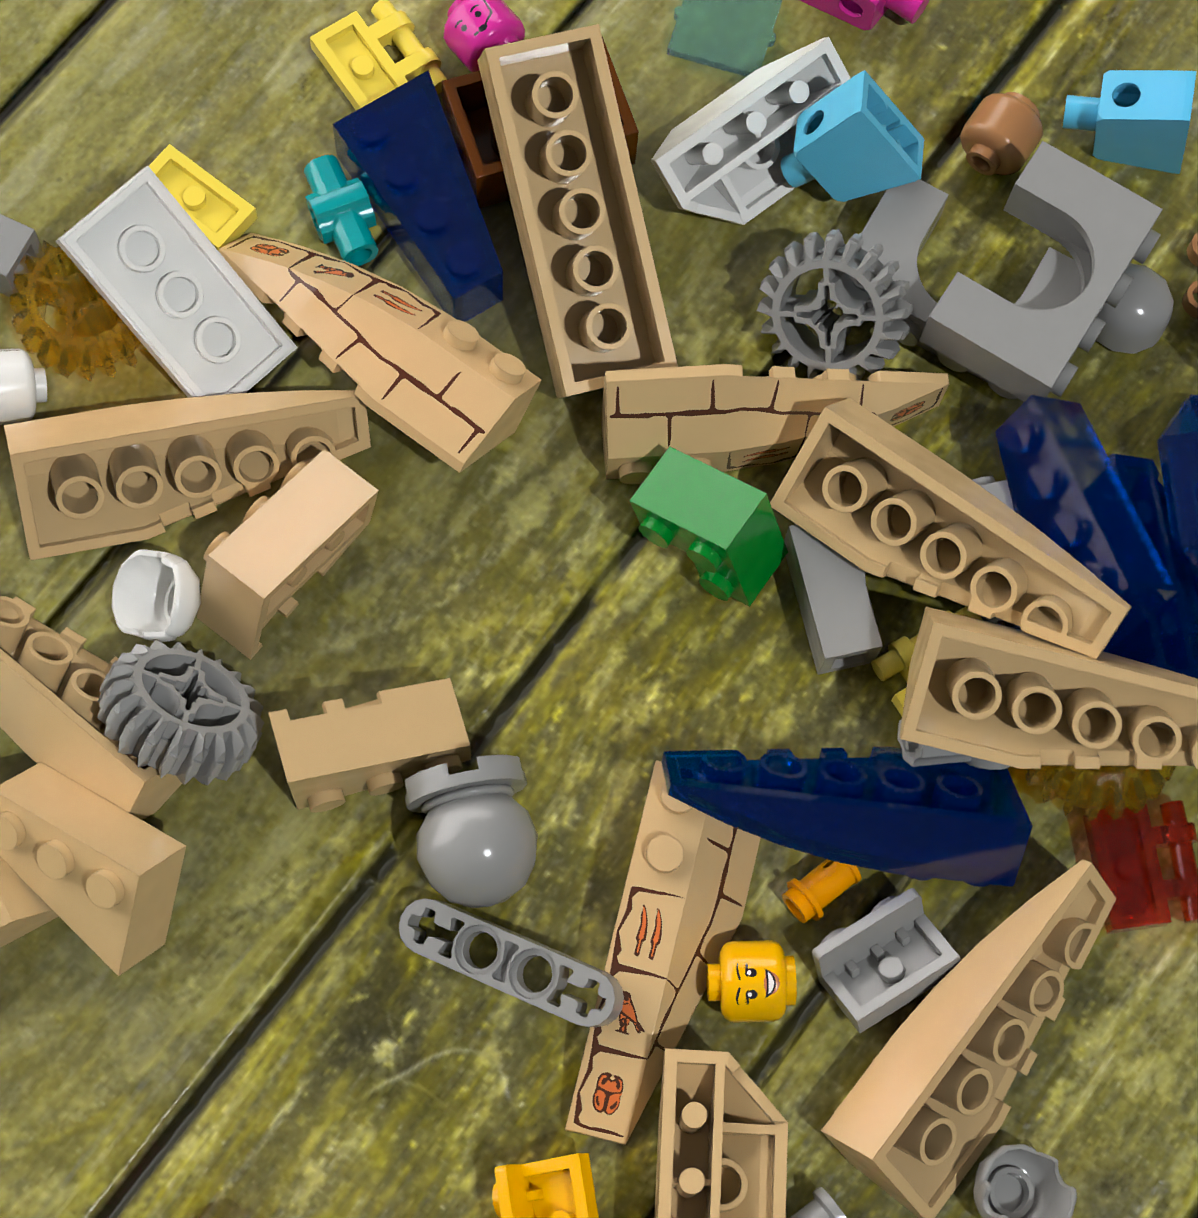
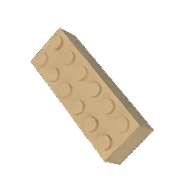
M599 24L485 48L478 59V65L557 399L602 389L604 387L605 371L678 367Z

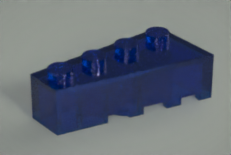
M429 70L333 123L338 159L352 179L358 177L362 181L372 208L444 312L457 320L466 322L503 300V270Z
M1031 395L995 431L1013 508L1016 513L1079 561L1132 607L1103 650V652H1109L1178 591L1082 405L1077 402Z

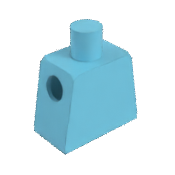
M864 70L800 114L797 119L794 152L782 157L781 170L786 181L792 187L797 188L816 179L834 200L845 202L921 179L924 138Z
M1107 71L1103 75L1100 98L1067 95L1063 128L1095 131L1093 156L1099 160L1180 174L1191 119L1197 71Z

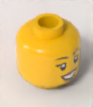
M776 941L727 942L720 950L718 964H707L708 1001H720L722 1015L729 1022H775L783 1017L786 1006L796 1005L797 980L795 958L793 955L785 956L781 945Z

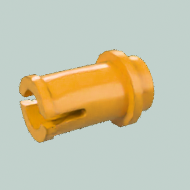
M838 849L831 853V855L841 860L852 861L847 854L842 853ZM828 857L801 880L793 878L788 881V890L782 894V899L789 911L800 922L806 923L811 918L817 921L823 917V908L853 884H857L862 877L854 863L842 862Z

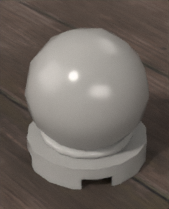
M518 756L476 757L479 769L449 775L447 763L420 771L405 780L407 792L405 802L407 809L411 812L426 814L417 833V861L430 886L449 902L470 908L490 907L505 902L527 883L535 866L538 833L529 812L512 798L515 793L523 790L527 785L525 772L522 770Z

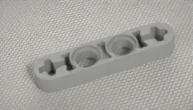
M426 898L415 900L405 908L400 917V937L405 946L413 952L576 1025L585 1027L606 1026L616 1020L622 1011L624 1002L622 987L618 980L608 972L447 902ZM436 912L434 922L438 926L458 932L454 941L451 942L445 938L429 936L425 940L426 931L419 927L421 918H432ZM487 932L495 939L498 951L494 962L488 967L481 969L474 965L470 959L469 948L474 937L480 933ZM542 956L551 966L552 978L547 988L536 993L527 988L524 983L523 970L530 959ZM569 968L573 970V974L570 977ZM567 982L582 988H594L598 982L600 984L598 994L606 999L603 1009H591L586 1014L587 1002L572 994H562L567 986ZM561 995V1004H558L556 1000Z

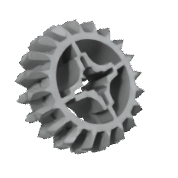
M840 229L831 230L826 235L825 241L818 232L809 233L804 238L803 245L798 241L791 242L784 249L785 257L777 256L770 263L769 270L773 275H768L761 281L759 289L768 296L758 303L757 311L771 316L762 325L761 333L776 334L779 339L773 344L772 353H781L786 349L792 355L788 360V367H795L796 369L801 363L807 365V377L809 379H813L820 375L822 370L825 371L829 368L849 369L850 373L856 375V380L860 381L865 375V369L871 374L881 371L885 365L884 358L888 360L893 359L900 351V345L897 341L904 340L909 334L910 326L903 319L908 318L913 312V304L899 299L910 289L909 281H893L892 276L899 269V261H889L884 266L878 260L883 252V244L874 245L869 252L863 250L864 241L862 233H855L847 244L844 243ZM823 268V278L818 283V290H809L805 295L796 294V287L801 274L813 269ZM851 276L855 278L865 288L866 291H862L859 288H857L852 282ZM830 298V300L836 302V307L829 308L827 300ZM841 307L843 314L841 316L835 314L833 309ZM864 321H875L874 332L870 339L859 344L846 345V337L851 332V326H861ZM805 324L812 327L818 336L811 332Z
M157 640L150 647L136 644L130 653H122L118 661L113 663L100 687L101 694L98 699L100 710L97 718L106 724L104 735L109 739L120 741L118 753L134 755L138 758V768L146 765L158 770L160 778H163L166 774L176 775L184 785L193 777L201 784L207 786L214 778L227 781L233 772L240 771L244 763L250 760L262 735L261 729L264 725L260 717L263 706L257 700H254L255 689L240 683L242 673L228 671L223 667V659L214 661L204 656L201 648L197 652L188 651L180 642H177L172 648H168L164 643Z

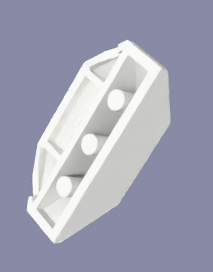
M829 37L815 41L755 70L670 131L651 159V162L678 209L738 225H745L794 189L786 181L782 173L781 159L794 152L798 117L804 110L851 79Z

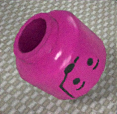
M456 0L448 10V19L444 26L443 36L447 46L471 72H476L480 70L478 59L485 48L522 41L525 38V28L519 17L503 0Z

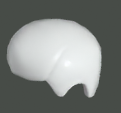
M147 549L135 551L121 564L113 583L111 606L117 627L123 633L150 641H173L177 637L184 635L192 626L201 604L200 579L186 560L167 552Z

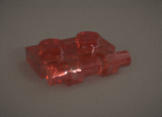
M1182 800L1170 801L1159 805L1163 821L1162 826H1151L1147 803L1088 811L1083 816L1092 864L1116 897V901L1105 921L1107 934L1167 926L1172 922L1168 901H1180L1184 923L1198 922V867L1193 849V844L1198 842L1195 824L1187 821ZM1156 848L1169 849L1175 879L1163 880Z

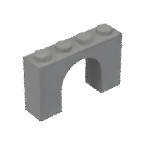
M1042 141L1015 182L1004 211L1048 235L1065 247L1078 266L1081 276V294L1073 301L1061 307L1046 310L1029 309L1004 299L957 272L929 315L919 340L1039 410L1050 392L1061 397L1079 367L1069 361L1079 347L1088 353L1106 324L1105 321L1097 317L1105 303L1116 308L1134 279L1125 273L1132 260L1134 259L1144 264L1161 234L1154 231L1152 227L1163 209Z
M920 179L912 183L887 189L861 232L864 241L862 249L869 252L874 245L883 244V252L878 260L884 266L889 261H899V269L894 273L892 279L893 281H909L910 289L899 299L913 304V312L908 318L903 319L910 326V331L904 340H898V342L908 346L917 345L936 355L939 361L947 368L956 372L967 371L986 381L989 387L998 395L1008 399H1016L1017 397L919 340L927 319L937 302L927 293L922 285L918 274L917 257L937 225L949 194ZM1049 247L1022 296L1014 304L1029 309L1046 310L1061 307L1076 299L1081 294V276L1075 260ZM851 276V280L854 283V285L860 290L866 291L865 288L855 278Z
M992 476L973 479L975 483L1027 520L1015 478L998 482ZM794 523V525L788 527L784 539L788 550L786 560L817 674L820 675L870 664L871 661L877 658L883 645L867 592L865 571ZM981 616L983 621L1021 630L1020 626L993 617L989 619Z

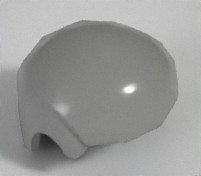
M1130 263L1125 273L1134 279L1116 308L1105 303L1097 317L1105 321L1106 324L1096 341L1112 351L1135 354L1153 347L1160 340L1172 316L1174 300L1165 278L1145 265Z
M1025 1144L1003 1145L981 1161L976 1171L973 1192L975 1205L981 1218H1072L1077 1192L1074 1187L1068 1186L1063 1181L1058 1170V1160L1055 1157L1037 1152L1034 1148Z

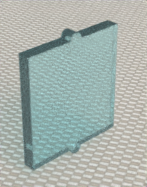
M683 0L682 6H677L674 10L676 24L667 48V54L747 77L762 67L768 47H772L775 44L776 35L773 33L782 0Z

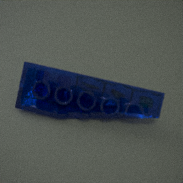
M873 747L870 757L847 758L848 754L844 748H822L819 758L805 759L795 757L790 749H767L766 754L757 760H747L745 755L738 750L663 752L661 762L669 796L725 824L778 845L835 862L906 875L916 880L937 878L964 881L969 885L985 887L990 884L1013 887L1033 827L1008 768L1001 770L981 769L970 766L965 762L912 767L903 760L902 749L897 747Z

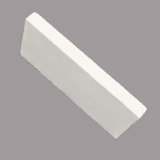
M149 166L140 170L56 240L61 249L188 398L246 393L298 348Z

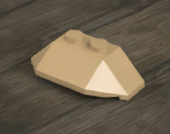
M665 1048L658 1123L654 1218H786L788 1122L742 1070L739 1063L729 1052Z

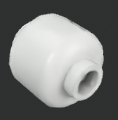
M0 349V425L31 421L36 412V403L47 402L45 369L34 368L31 357L23 349Z

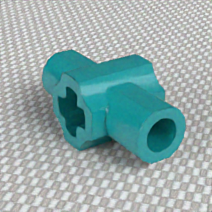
M324 155L311 160L304 168V174L313 194L307 195L305 198L320 240L324 244L334 241L343 261L356 266L369 263L377 256L379 250L369 229L377 224L369 196L362 181L358 177L347 181L336 156Z

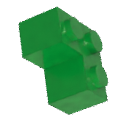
M670 446L630 499L631 506L640 523L638 528L642 535L659 547L668 548L671 544L685 551L687 556L694 562L699 573L700 585L708 593L720 600L727 601L732 597L750 607L788 553L767 493Z

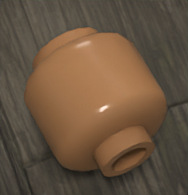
M1016 92L994 93L985 97L965 123L960 134L962 148L967 154L966 159L970 166L984 175L996 174L1007 176L1018 172L1043 136L1039 110L1030 99Z

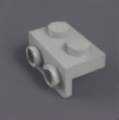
M914 888L906 890L897 897L890 896L883 899L872 909L870 914L847 928H838L830 932L821 941L820 945L812 951L819 982L859 1033H862L936 986L961 961L958 953L924 914L922 898Z

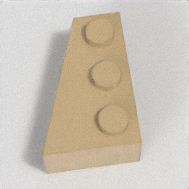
M325 449L308 464L303 461L297 463L284 478L280 490L270 499L262 496L256 500L247 511L243 523L231 534L226 531L222 532L208 546L204 554L206 568L197 619L251 660L262 647V643L259 642L261 631L277 612L287 618L299 605L298 601L291 596L316 572L323 577L370 523L379 490Z
M446 678L379 691L376 694V700L345 708L342 698L325 701L322 704L324 714L290 720L287 709L268 712L287 783L297 809L309 807L310 812L313 813L328 811L343 805L346 802L344 796L368 790L371 796L387 794L403 787V779L447 763L449 775L460 771L463 768L461 763L471 760V747L451 679Z
M42 762L0 784V857L118 976L165 945L186 845Z

